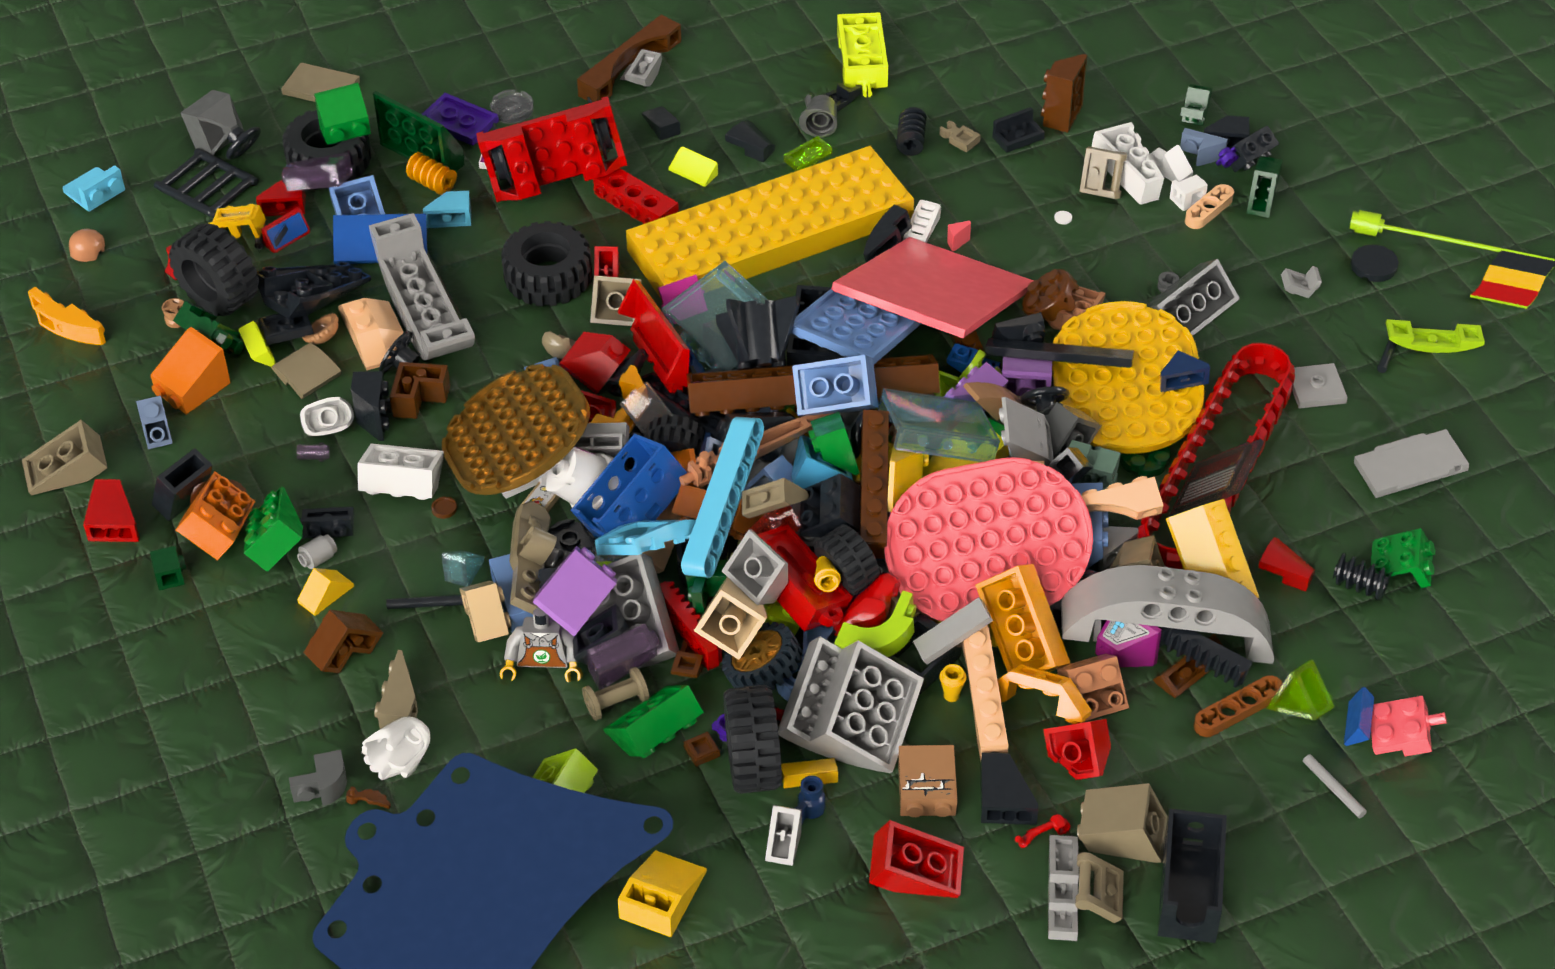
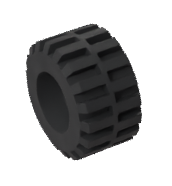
M667 414L663 415L662 418H654V422L650 421L644 437L664 445L669 452L694 448L695 457L697 458L699 457L705 434L704 429L698 427V423L690 421L688 417H679L676 414L669 416Z
M842 524L814 544L815 555L818 558L825 556L832 561L841 576L840 583L852 596L868 587L880 575L876 558L870 547L855 530L847 525Z

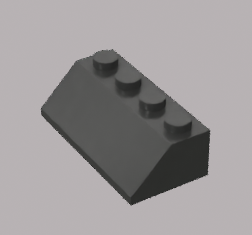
M1214 259L1198 264L1150 301L1147 307L1156 310L1162 309L1170 313L1193 336L1240 298L1219 260Z

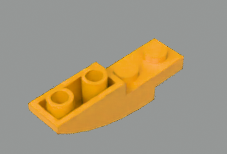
M37 287L28 291L32 308L36 311L41 326L59 336L77 342L95 345L106 343L103 325L98 320L95 321L89 317L85 310H80L73 304L65 308L63 304L55 302L47 292L43 293Z

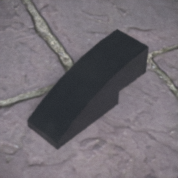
M894 204L882 216L872 230L863 253L865 262L902 242L901 237L912 228L907 210Z

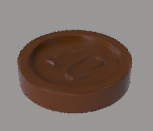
M439 497L433 501L431 509L435 517L446 519L456 513L457 505L455 500L450 497Z

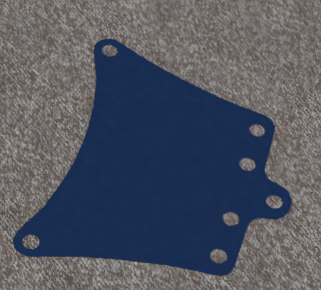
M461 753L448 762L407 811L400 814H392L383 810L373 809L360 814L351 822L346 831L345 844L358 860V871L316 926L312 938L314 946L341 969H531L564 924L601 886L625 865L670 835L673 828V819L670 813L659 807L612 800L570 790L519 774L478 755ZM459 767H465L470 772L469 779L463 784H456L451 779V774ZM425 809L432 810L435 813L434 822L429 826H420L416 821L418 813ZM653 816L659 817L663 822L662 829L655 834L647 833L644 830L645 820ZM373 823L376 826V834L371 839L363 840L358 836V829L362 824ZM370 876H378L382 881L381 888L375 893H367L363 889V882ZM336 920L343 921L347 926L345 934L340 938H331L327 932L329 925Z

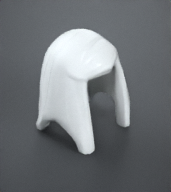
M403 717L386 725L363 741L362 753L366 755L364 757L365 763L370 765L372 772H379L378 777L381 780L399 774L404 778L409 777L418 767L429 746V728L415 717Z

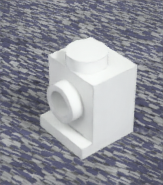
M1197 174L1180 182L1174 180L1171 184L1170 199L1182 211H1185L1206 195L1208 185Z

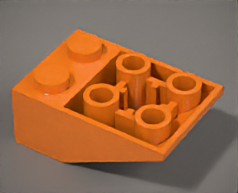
M214 471L184 514L176 531L218 560L236 540L255 500L246 492L241 491L230 483L227 478Z

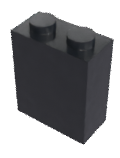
M194 448L157 476L152 505L168 521H171L190 506L193 488L201 482L208 481L213 465Z

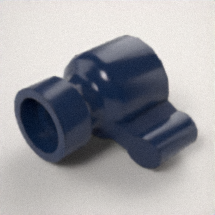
M807 776L801 781L798 806L795 808L802 811V824L806 818H818L825 811L823 782L817 776Z

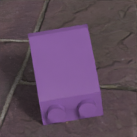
M1003 357L1002 375L1008 380L1004 388L1017 396H1021L1032 389L1051 387L1052 361Z
M577 546L539 589L533 600L536 606L573 636L577 634L617 583V579L614 577L616 573L609 566L603 564L601 567L594 561L595 555L585 547L580 549Z

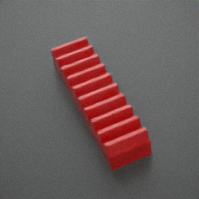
M673 581L660 583L673 626L695 654L703 655V664L708 671L719 666L723 659L722 649L694 631L701 616L695 614V608H690V602L685 601L684 594L680 595V589L675 588Z

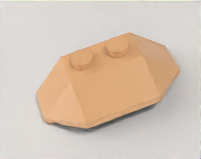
M362 298L339 305V312L366 371L380 367L381 361L390 346L404 333L390 302Z

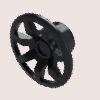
M411 331L401 334L384 355L379 367V371H383V374L391 366L398 369L399 362H419L420 355L408 347L412 338Z

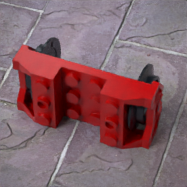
M608 96L596 102L587 97L589 104L498 129L496 123H493V131L476 133L496 201L525 199L541 194V185L583 174L585 181L606 176L623 166H627ZM596 134L599 138L604 159L607 160L608 150L614 149L611 141L612 138L617 151V158L603 162ZM498 176L500 181L507 179L512 188L501 190Z

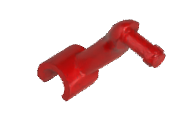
M1056 814L1051 817L1049 822L1029 829L1023 837L1017 835L1015 841L1019 844L1020 848H1026L1037 835L1054 828L1059 835H1063L1070 830L1071 826L1066 818Z

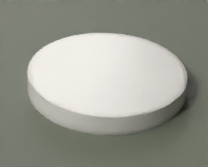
M1059 211L1055 214L1054 219L1059 224H1068L1072 221V215L1067 211Z

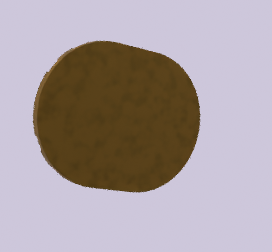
M543 364L530 365L526 367L525 371L519 373L512 371L497 378L464 403L465 409L459 415H454L446 428L448 433L442 439V451H444V457L455 477L467 491L478 495H493L507 492L538 478L554 467L571 451L587 427L590 416L589 403L569 373L562 367L557 365L545 367Z

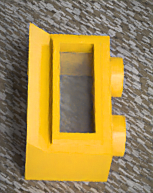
M260 205L227 206L226 208L217 209L214 219L210 224L218 225L219 228L225 230L228 227L231 235L235 238H240L241 225H249L255 238H260L261 228L264 227L266 218Z

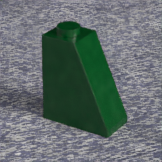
M1260 156L1254 171L1247 214L1269 218L1279 182L1282 159Z

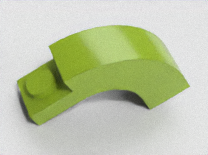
M902 591L891 617L877 627L863 628L843 622L834 645L843 649L859 640L886 657L894 655L909 642L914 634L913 618L916 612V605L913 602V593Z

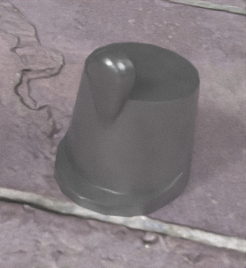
M806 95L805 105L807 109L799 117L801 130L808 135L818 138L832 135L837 128V105L835 101L827 95H818L812 99V95Z

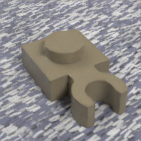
M948 121L947 129L942 126L940 127V136L949 138L950 144L964 152H968L980 142L981 135L964 125L958 128L954 122Z

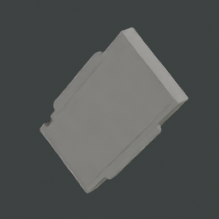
M1447 429L1428 435L1421 433L1377 446L1374 451L1355 456L1354 458L1355 466L1375 498L1465 472L1469 468L1468 461Z

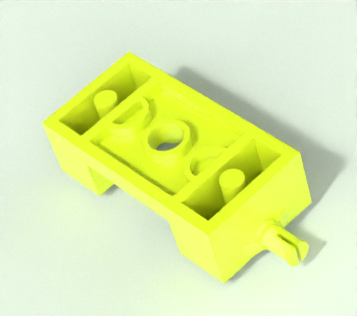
M880 13L837 15V37L842 53L844 86L853 88L856 85L863 86V96L867 97L868 92V97H871V88L888 87V62Z

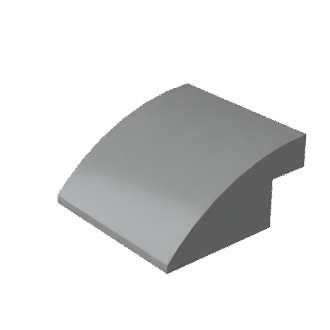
M820 636L809 642L778 727V735L822 756L834 758L837 761L865 769L892 773L898 758L899 746H902L924 678L859 640L841 649Z

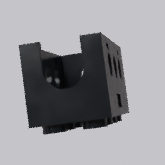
M1169 809L1163 846L1157 936L1216 943L1222 914L1227 815ZM1199 822L1204 826L1196 829L1188 826V824ZM1183 838L1203 840V842L1186 841Z

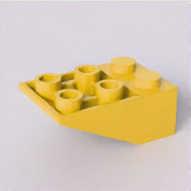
M655 850L630 876L618 898L619 919L672 937L706 874L707 868Z

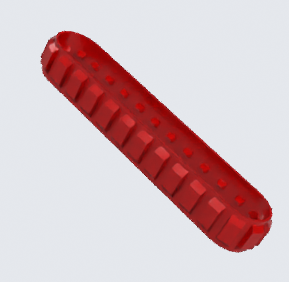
M1253 343L1242 347L1237 353L1232 355V360L1227 362L1222 371V376L1218 378L1213 392L1210 393L1205 402V407L1201 409L1196 418V424L1190 429L1187 441L1183 442L1178 451V457L1173 460L1169 468V474L1165 475L1160 484L1159 493L1163 503L1162 514L1142 518L1141 526L1138 527L1137 539L1151 536L1153 531L1158 530L1160 526L1159 520L1163 513L1168 512L1170 507L1168 504L1172 496L1177 495L1179 483L1188 475L1186 470L1190 463L1195 462L1197 458L1195 454L1199 446L1204 445L1206 441L1204 437L1208 430H1212L1216 415L1222 412V404L1225 398L1230 397V389L1233 384L1238 382L1240 377L1247 374L1267 375L1275 379L1280 386L1274 388L1272 392L1274 397L1271 403H1266L1264 407L1266 412L1263 418L1258 419L1255 426L1257 429L1254 435L1249 436L1247 440L1249 445L1245 452L1240 453L1238 457L1240 462L1236 468H1233L1236 470L1230 472H1234V474L1230 475L1232 478L1229 484L1222 487L1227 488L1221 490L1223 494L1220 500H1225L1230 514L1231 507H1234L1240 490L1244 488L1248 480V474L1252 472L1257 457H1260L1265 447V442L1271 436L1274 425L1277 424L1282 414V409L1286 407L1290 399L1295 379L1294 365L1290 362L1289 356L1282 349L1271 344ZM1157 542L1165 567L1183 569L1177 549L1163 546Z

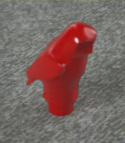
M889 573L881 574L869 587L855 598L844 612L839 624L833 626V629L836 631L834 635L838 636L843 622L863 628L877 627L885 623L890 611L891 599L898 596L899 579Z

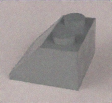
M752 529L747 531L722 569V572L756 605L775 603L788 584V563Z

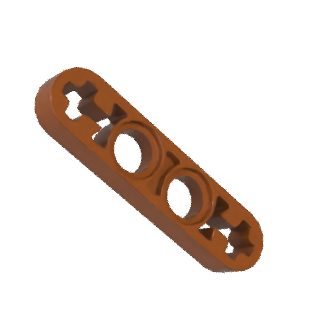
M1268 675L1206 707L1196 714L1194 730L1200 736L1211 737L1277 702L1282 696L1283 682L1278 677ZM1244 697H1252L1257 702L1247 704L1242 699ZM1230 708L1234 710L1235 714L1227 716L1221 710Z

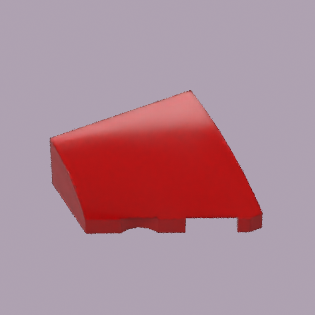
M1273 537L1260 559L1258 567L1283 576V584L1305 592L1315 574L1313 567L1276 537Z

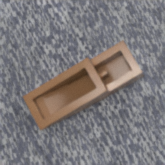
M969 382L963 385L973 399L996 421L1000 419L999 408H1002V397H1007L1024 405L1014 393L1000 385L985 382Z

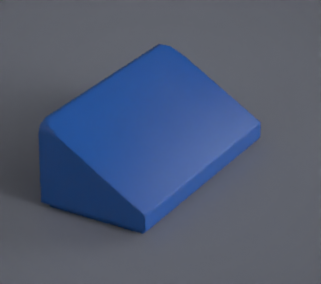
M1362 687L1348 703L1344 738L1345 746L1370 740L1374 696L1366 687Z

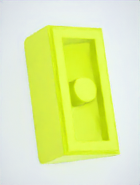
M681 147L669 166V171L706 187L718 175V163L690 149Z
M252 321L240 327L239 333L251 359L270 367L276 364L274 356L256 322Z

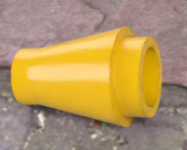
M821 556L816 561L817 567L814 582L820 590L831 592L838 587L841 576L832 561L825 556Z
M949 664L940 672V681L945 700L956 702L960 698L961 690L966 681V673L959 665Z

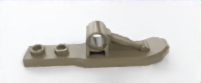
M533 501L521 504L516 510L509 559L513 570L510 604L533 614L534 609L538 608L533 603L535 594L539 591V569H545V561L553 551L557 541L556 536L548 533L551 518L544 506Z

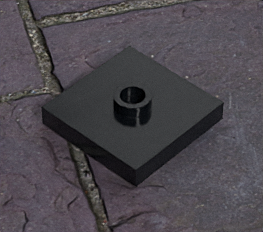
M277 313L258 319L259 327L267 345L314 334L307 315L288 319Z

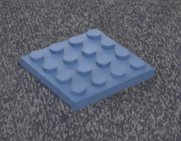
M831 288L796 316L791 334L813 342L820 347L837 352L841 356L867 355L873 358L875 364L922 323L834 292Z

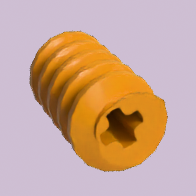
M421 152L414 153L408 160L406 173L410 179L440 195L449 192L454 187L457 180V172L455 170H450L449 167L443 166L442 163L436 162L435 159H430L429 156L423 155Z

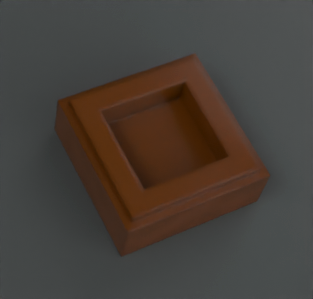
M709 732L684 741V748L695 766L720 757V750Z

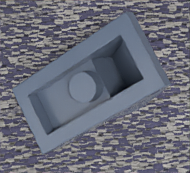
M1184 128L1180 148L1182 151L1196 154V166H1201L1217 161L1219 159V152L1227 148L1228 139Z

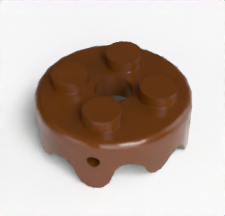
M1054 269L1047 272L1028 285V291L1023 298L1022 309L1026 315L1041 312L1043 319L1055 321L1060 310H1074L1076 305L1072 297V290H1079L1077 281L1064 269Z

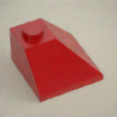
M583 332L558 365L597 394L631 350L612 335Z

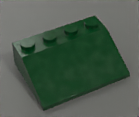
M377 91L373 92L380 145L407 159H410L414 153L421 152L423 155L429 156L430 159H435L436 162L442 163L443 166H447L450 170H455L456 172L465 165L463 148L444 125Z

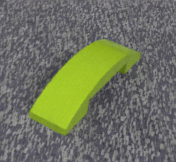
M1386 320L1389 340L1402 347L1416 351L1452 353L1484 346L1485 343L1481 325L1457 324L1455 331L1412 328L1410 321Z

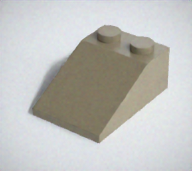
M82 420L22 459L28 492L31 495L87 482L108 468L100 435Z

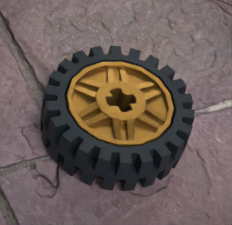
M769 622L763 623L762 628L759 629L739 660L725 651V658L722 659V670L734 688L767 685L771 687V690H774L777 683L781 686L785 683L783 679H789L793 675L791 671L797 670V663H801L802 660L801 646L791 630L784 624H778L777 622H772L771 625Z

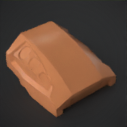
M1079 286V290H1072V297L1076 305L1074 310H1060L1055 321L1045 320L1053 329L1061 331L1062 326L1073 316L1077 317L1086 312L1087 308L1102 304L1105 293Z

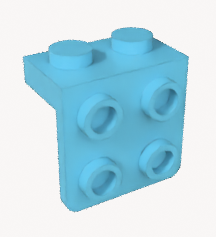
M115 165L106 171L95 167L63 186V192L88 212L125 190L121 170Z

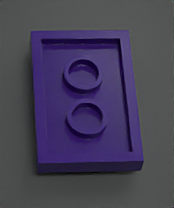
M444 93L422 113V115L444 125L455 139L472 146L478 142L476 133L482 131L486 133L493 127V123L497 124L499 122L498 114L447 93Z

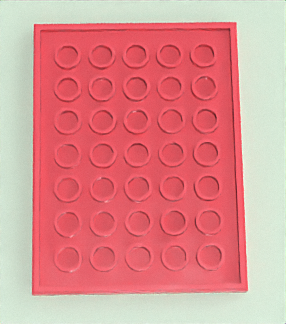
M908 237L834 281L832 290L964 338L1023 297L1028 291V285L1033 280Z

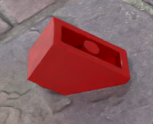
M303 179L280 180L256 197L257 205H260L264 216H282L297 207L300 208L302 214H305L306 193Z

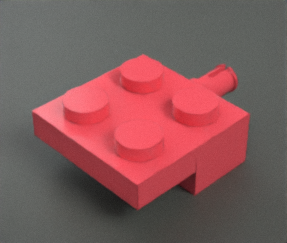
M1423 696L1374 704L1371 736L1375 755L1403 750L1404 756L1432 752L1430 729L1434 725L1447 724L1445 712L1428 715V708Z

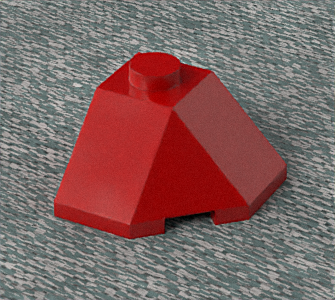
M1107 719L1043 729L1048 757L1055 763H1060L1074 779L1079 780L1103 776L1111 748Z

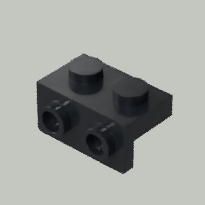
M1031 107L994 120L992 138L1006 153L1044 139L1045 132L1033 120L1034 110Z
M1265 126L1234 145L1241 156L1230 165L1234 172L1242 168L1244 171H1247L1256 165L1255 160L1259 159L1260 156L1270 157L1272 155L1270 151L1279 145V142L1270 128Z
M354 507L303 509L302 518H300L303 525L302 539H314L319 535L324 536L326 534L330 537L353 536Z

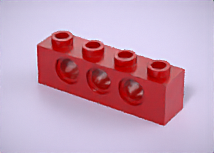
M621 168L606 176L593 179L595 195L644 224L679 212L678 202Z

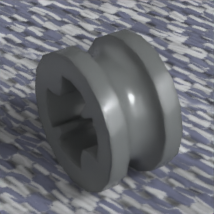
M1173 272L1161 273L1158 277V290L1161 293L1179 280L1178 275Z

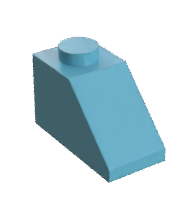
M469 191L445 192L425 206L423 214H426L427 228L471 226Z

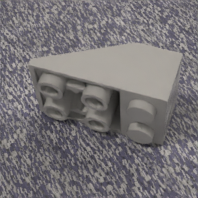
M1002 397V408H999V416L1001 422L1004 423L1005 430L1001 431V437L1004 446L1008 445L1010 456L1044 461V465L1048 466L1054 459L1050 425L1044 414L1007 397Z

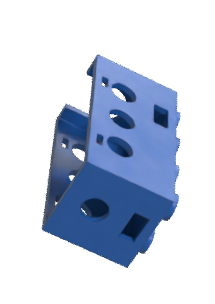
M634 433L570 511L596 539L624 524L656 520L678 494L681 485L679 477L687 474V471L664 445ZM629 457H633L635 461L634 467L630 471H626L624 463ZM617 476L619 484L617 488L610 490L608 487L609 480ZM600 495L603 503L600 508L594 509L592 507L593 499Z

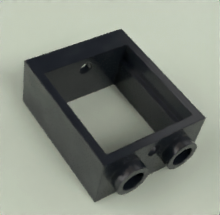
M922 613L913 619L914 634L909 642L900 651L888 657L924 678L919 694L924 692L940 676V672L945 666L953 664L961 657L962 642L938 657L922 673H919L898 659L914 643L915 639L938 625Z

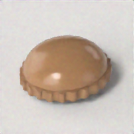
M333 313L328 314L313 322L311 325L314 334L302 337L304 341L320 345L333 338L339 326L337 315Z

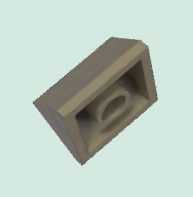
M594 275L590 323L632 326L635 318L618 314L617 311L633 279Z

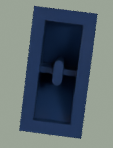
M1178 350L1160 372V391L1166 392L1209 384V364Z

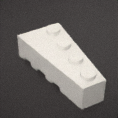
M1132 122L1095 131L1091 147L1127 153L1120 185L1140 205L1159 200L1164 177L1155 161L1150 160L1148 149L1140 143L1141 137L1139 134H1135L1133 131L1134 125ZM1109 159L1107 171L1113 176L1115 160Z

